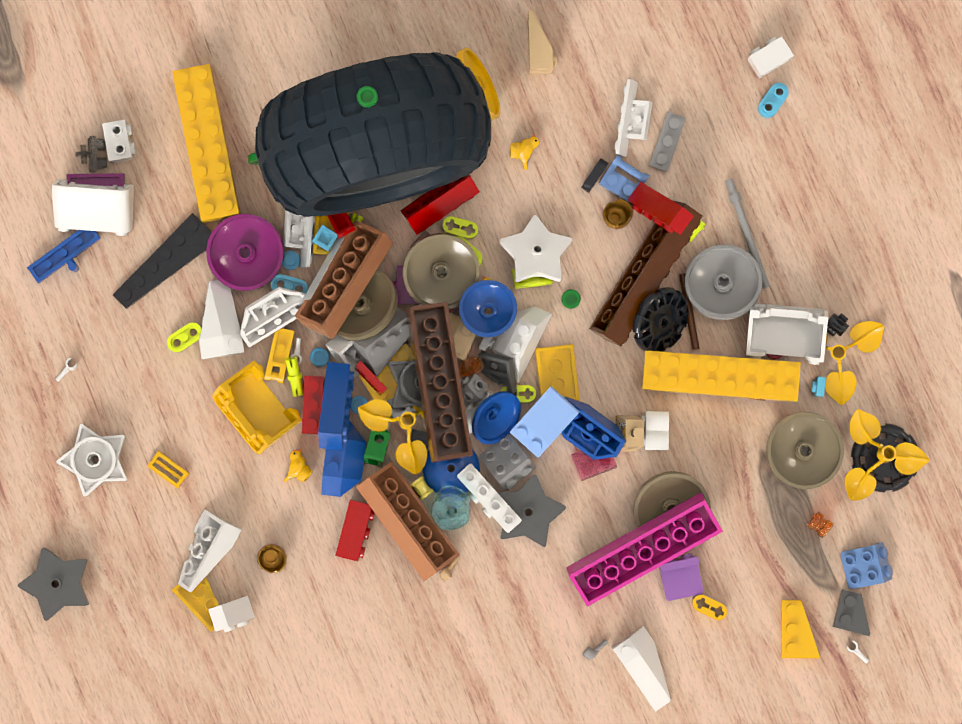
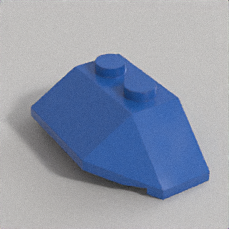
M564 397L580 412L562 431L563 438L593 460L617 457L627 442L620 428L590 405Z
M349 421V426H347V444H343L342 450L326 449L321 495L341 497L362 480L367 442L351 421Z

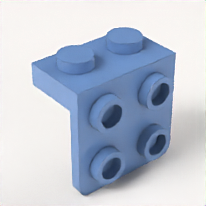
M883 542L841 552V560L850 589L881 584L892 580L893 570L888 563V550Z

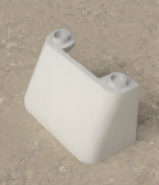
M57 179L52 183L54 225L58 228V231L68 232L70 229L116 232L115 235L126 236L128 232L132 231L134 185L124 184V187H117V185L98 186L75 184V182H70L68 185L67 180Z
M756 303L750 308L746 355H750L752 359H761L766 354L804 357L805 360H808L809 364L813 365L824 362L828 311L815 308Z

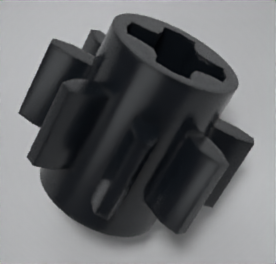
M834 313L828 319L827 326L829 328L827 332L832 336L836 334L841 336L849 327L846 323L848 318L842 313L839 316Z

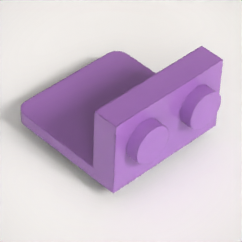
M693 553L681 555L682 559H673L659 567L665 597L668 601L700 595L704 592L698 566L700 564L698 556H693Z

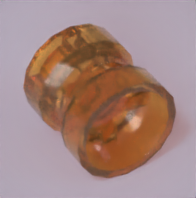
M477 356L468 357L460 367L461 375L463 377L474 373L479 375L483 369L482 360Z
M818 511L808 522L807 527L815 530L817 535L823 538L831 530L834 523L826 520L824 515Z

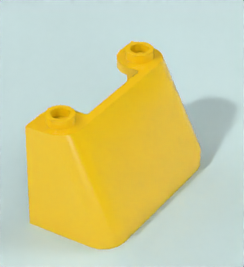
M254 360L219 385L212 394V398L256 454H261L298 425L302 419L296 409L284 408L264 383V368Z

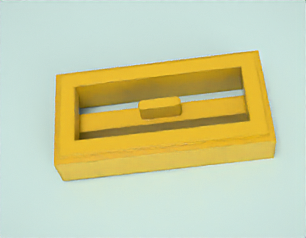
M159 450L147 465L177 489H179L190 474ZM160 456L173 467H175L177 470H179L181 473H183V476L181 477L171 468H169L160 460H158V457ZM157 463L179 481L175 482L153 464Z

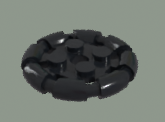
M671 287L659 288L656 290V293L647 295L639 305L641 308L638 314L635 313L633 332L635 333L634 340L643 351L664 352L666 348H671L681 338L682 330L687 326L689 310L686 307L688 305L687 300L679 290Z
M885 423V425L881 426L880 433H886V439H880V434L877 438L872 439L879 444H883V446L890 445L896 448L899 443L895 442V440L899 437L903 440L902 443L907 442L917 446L916 441L910 434L908 435L904 432L903 428L894 424ZM854 442L851 450V457L853 458L852 469L861 468L866 472L879 461L877 458L879 447L871 444L867 448L864 444L860 445ZM861 456H865L866 464H861ZM896 459L886 464L882 463L871 471L875 474L874 478L876 479L874 491L882 493L892 490V492L898 491L907 486L909 480L915 477L916 473L903 476L898 474L899 471L894 464ZM884 477H890L891 483H885Z

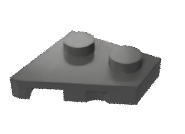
M484 351L479 353L480 372L490 377L496 384L500 385L502 383L509 388L508 392L512 394L517 392L513 358Z
M841 590L832 627L870 636L862 594Z

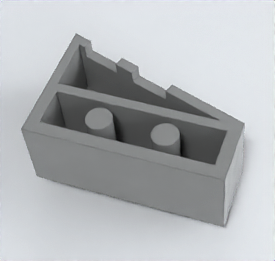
M397 308L392 320L381 332L365 340L352 341L360 361L376 377L410 336L407 314Z

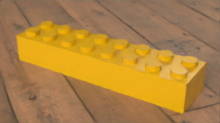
M205 64L174 70L172 74L201 221L208 223L241 214L212 66Z
M645 351L642 389L798 402L801 362Z

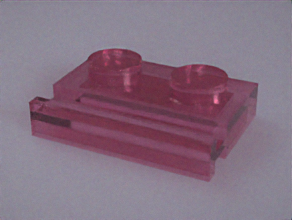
M583 451L571 454L581 481L617 468L614 458L593 460Z

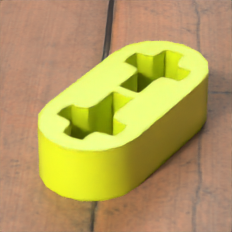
M452 216L447 217L443 221V229L448 234L466 239H473L478 234V227L472 221ZM453 220L454 224L460 227L459 229L452 228V230H448L446 223H450ZM469 225H472L475 233L467 235V231L461 230L462 227L468 228Z
M516 385V397L520 403L532 402L535 399L536 390L530 385ZM505 386L501 389V391H506V389L509 388ZM527 388L530 392H533V396H530L529 399H526L525 396H519V392H525Z

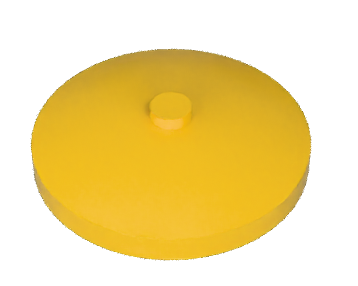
M465 47L459 50L456 58L460 59L466 67L470 68L483 89L491 121L499 118L501 114L499 98L484 64L470 48Z

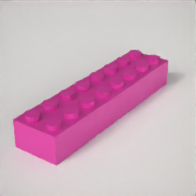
M699 493L571 564L566 569L571 581L588 607L718 535L723 530L702 493Z

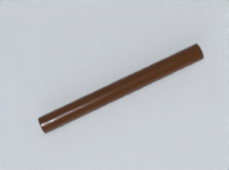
M686 273L679 274L682 294L688 303L686 306L689 310L687 323L692 350L700 349L692 304L686 293Z

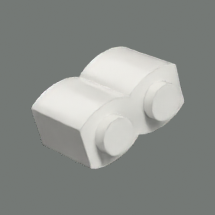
M645 411V415H641V419L644 420L645 430L644 450L668 451L669 412Z

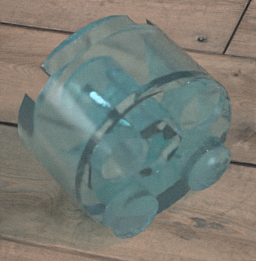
M445 486L439 489L432 500V517L436 524L443 530H455L468 523L471 510L470 499L467 493L456 486Z

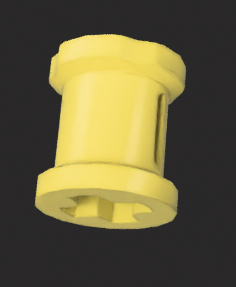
M424 476L410 484V487L419 495L420 501L434 491L424 481Z

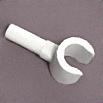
M301 338L296 339L295 351L291 356L292 359L293 356H299V365L303 361L300 355Z
M72 358L66 360V367L55 378L56 381L59 382L66 373L77 368V363L73 367L68 366Z
M851 641L856 646L855 650H850L848 646H846V649L851 653L854 652L865 663H868L869 659L858 649L857 642Z

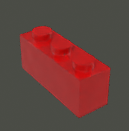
M304 376L302 434L318 435L325 383L324 376Z
M350 499L335 556L357 562L359 558L364 557L366 547H363L364 539L368 540L371 530L367 528L369 520L373 521L375 515L369 504Z

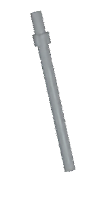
M728 179L725 182L730 193L729 199L734 205L750 254L760 267L762 288L770 287L740 202V193L737 192L733 179Z

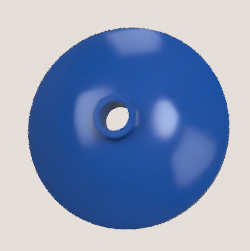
M483 280L474 283L463 293L459 303V314L464 326L473 334L481 337H495L506 332L514 323L517 314V303L513 293L507 286L497 281ZM491 309L492 313L487 315L485 310Z
M501 391L483 400L476 409L472 420L474 437L483 444H495L510 434V431L518 423L521 414V405L518 398L510 392Z
M472 449L473 455L470 457L432 463L429 450L423 467V476L427 485L434 492L445 497H457L469 491L468 488L459 480L457 475L469 464H472L480 473V463L475 451ZM451 464L455 467L453 472L447 470V467Z

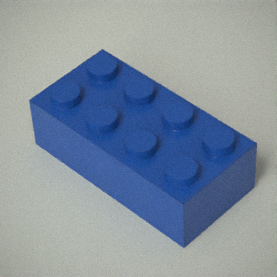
M327 362L318 430L319 448L342 450L343 444H347V426H349L350 421L349 411L352 405L351 395L354 389V372L351 371L350 364Z

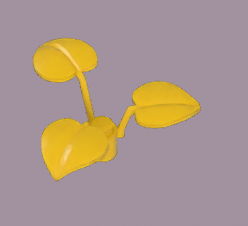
M873 321L858 323L850 331V337L855 342L845 347L839 344L833 347L825 346V350L831 351L832 358L838 361L839 373L831 372L827 375L825 390L839 405H843L851 399L857 385L856 377L851 371L842 372L841 360L846 357V350L857 345L861 352L870 353L875 351L882 341L883 324Z
M375 399L359 406L358 413L360 419L370 430L375 432L385 431L388 428V421H399L400 427L407 430L408 443H402L397 447L395 458L402 468L413 474H418L426 463L427 449L420 440L411 442V428L416 422L415 416L420 414L424 419L423 411L416 406H412L417 412H404L401 417L390 418L392 408L384 400Z
M857 409L850 419V435L857 444L862 445L869 441L870 444L879 447L877 451L879 461L866 472L861 468H854L846 474L844 485L848 498L851 501L865 499L874 492L876 479L869 475V473L883 462L896 459L894 463L896 469L904 475H911L930 461L928 456L914 444L904 442L894 448L893 446H883V444L873 441L872 439L879 436L881 425L875 416L860 409Z

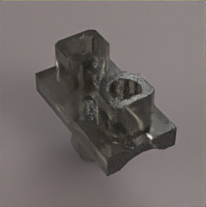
M89 136L87 139L88 151H86V145H80L81 151L75 152V157L81 158V164H87L88 157L89 173H95L97 170L107 168V158H97L96 151H105L106 143L104 139H96V136Z

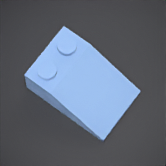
M551 386L510 433L539 458L580 411Z

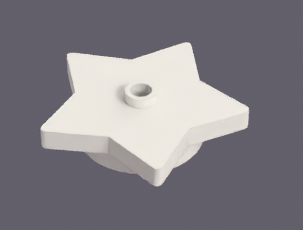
M534 215L522 233L502 238L500 245L514 260L515 282L540 276L560 282L562 279L560 257L571 244L572 238L550 233L540 219Z
M80 424L75 447L59 458L56 463L76 474L82 494L85 497L103 482L127 481L128 478L119 459L125 435L101 437L84 424ZM94 456H98V463L92 461Z

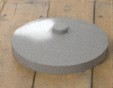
M715 245L701 251L689 264L685 276L686 293L691 304L701 314L717 320L734 319L747 313L758 301L762 290L761 270L756 260L745 250L732 245Z

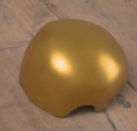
M617 199L614 202L608 203L602 213L603 221L608 227L613 229L626 227L633 216L632 206L623 199Z
M269 544L260 549L257 562L264 571L268 573L281 572L286 566L287 555L281 546Z

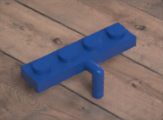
M78 230L28 266L27 269L39 284L66 264H68L69 270L78 272L79 266L74 261V258L99 241L101 237L96 231Z

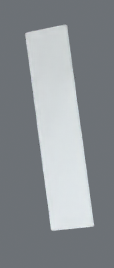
M345 237L336 239L303 300L312 298Z

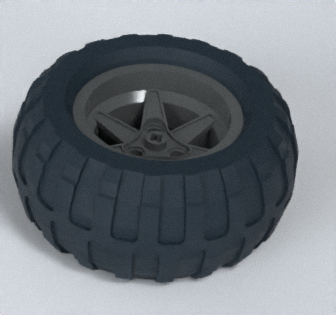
M438 52L390 56L330 71L303 81L279 93L267 103L260 114L255 134V152L266 186L275 201L280 203L286 211L304 217L347 213L406 199L450 184L471 174L480 167L487 157L491 142V116L483 89L470 68L466 67L460 59ZM364 86L373 87L378 94L377 103L369 108L361 106L357 100V93Z

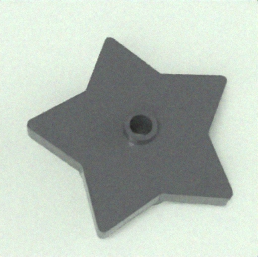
M414 359L412 361L389 362L388 367L397 384L392 408L416 406L423 411Z
M533 475L519 491L498 493L522 520L509 533L502 528L500 538L508 539L526 536L539 545L546 547L549 523L566 509V506L545 496L537 476ZM526 509L532 510L531 516L525 515Z
M47 548L41 549L36 571L20 582L18 587L37 598L45 621H48L64 606L89 605L81 584L87 559L63 561ZM54 580H57L59 582V586L57 588L53 586Z

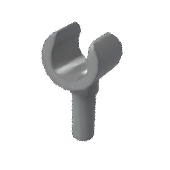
M605 639L594 650L588 647L584 651L583 656L589 660L593 659L599 650L608 644V641Z

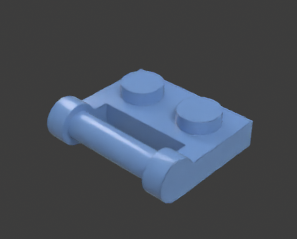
M617 155L599 182V185L629 202L628 198L639 183H645L650 175L647 173L643 174L621 160L622 157ZM616 167H620L639 180L637 185L616 172Z

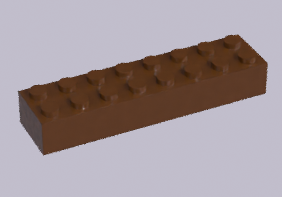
M674 201L694 216L682 234L679 235L674 231L671 234L663 227L654 224L589 329L606 341L618 346H622L627 342L629 334L633 329L635 313L638 314L641 308L639 305L647 295L656 293V290L660 288L663 279L669 275L671 266L679 259L681 250L689 243L691 234L700 225L703 215L686 203Z
M447 302L409 307L406 310L431 462L470 457L473 455L448 304Z

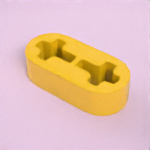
M702 594L696 595L692 599V606L695 610L715 620H722L727 615L725 605ZM704 598V603L709 605L708 608L704 606L697 608L696 600ZM711 606L714 608L721 606L723 614H719L716 617L715 612L710 610Z

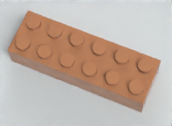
M357 220L353 223L356 230L345 235L312 298L304 300L295 314V317L304 326L331 339H334L393 245V242L384 232Z
M390 462L357 486L359 492L423 581L460 556L393 462Z

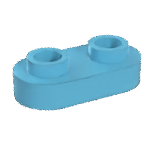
M775 83L772 85L759 103L758 112L762 117H773L789 94L785 84ZM781 89L782 95H777L776 90ZM769 104L772 109L767 111L765 105Z
M283 274L276 275L271 281V288L273 290L278 288L277 284L279 281L284 282L282 288L296 291L297 286H302V293H307L309 289L308 284L304 280Z

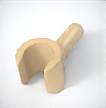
M459 557L454 559L440 572V577L444 582L453 576L450 570L460 559Z

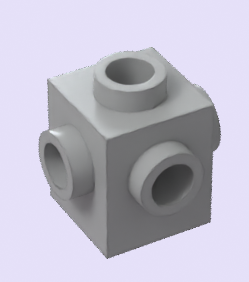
M476 373L464 376L460 380L465 406L475 401L480 402L484 398V392L488 385Z

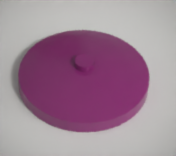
M238 214L223 220L212 231L206 248L207 262L213 275L225 286L239 291L256 290L271 282L278 274L284 256L283 243L277 230L265 219L252 214Z

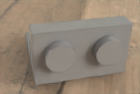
M509 434L479 456L505 492L513 488L518 481L528 476L535 469L533 463Z

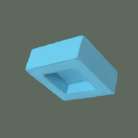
M322 225L312 242L329 251L338 236L335 232Z
M816 377L815 381H812L811 392H814L813 396L824 397L826 377Z

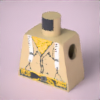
M616 415L615 424L620 428L627 441L620 452H635L643 448L644 420L632 415Z

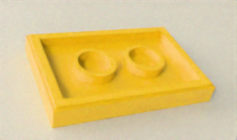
M573 344L536 348L535 353L541 397L552 386L563 397L580 401Z

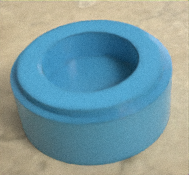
M315 348L310 354V360L317 367L325 366L329 361V353L324 348Z

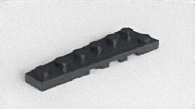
M192 213L127 279L113 296L128 309L151 290L158 287L163 281L192 262L197 256L203 254L206 251L208 239L212 231Z

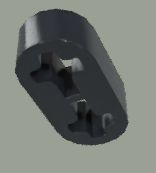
M600 158L581 188L589 193L609 163Z

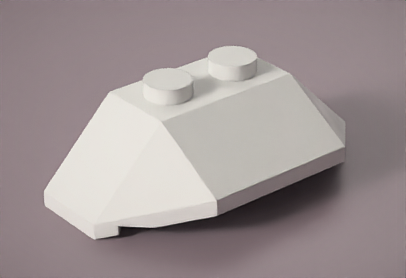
M278 287L245 308L240 335L250 348L297 319L295 314L304 302L303 298L306 293Z
M536 306L517 311L512 326L506 332L497 336L491 348L493 354L513 358L515 378L518 383L552 316L551 313Z

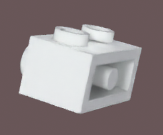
M782 36L778 39L773 37L766 42L767 46L760 49V47H757L750 52L751 56L747 60L759 79L793 58L794 55Z
M125 119L103 123L109 162L113 164L134 160L133 154H136V148L130 139V136L133 135L131 124H128Z
M248 596L208 609L215 631L223 629L224 633L236 629L235 625L237 627L249 624L248 620L255 618Z

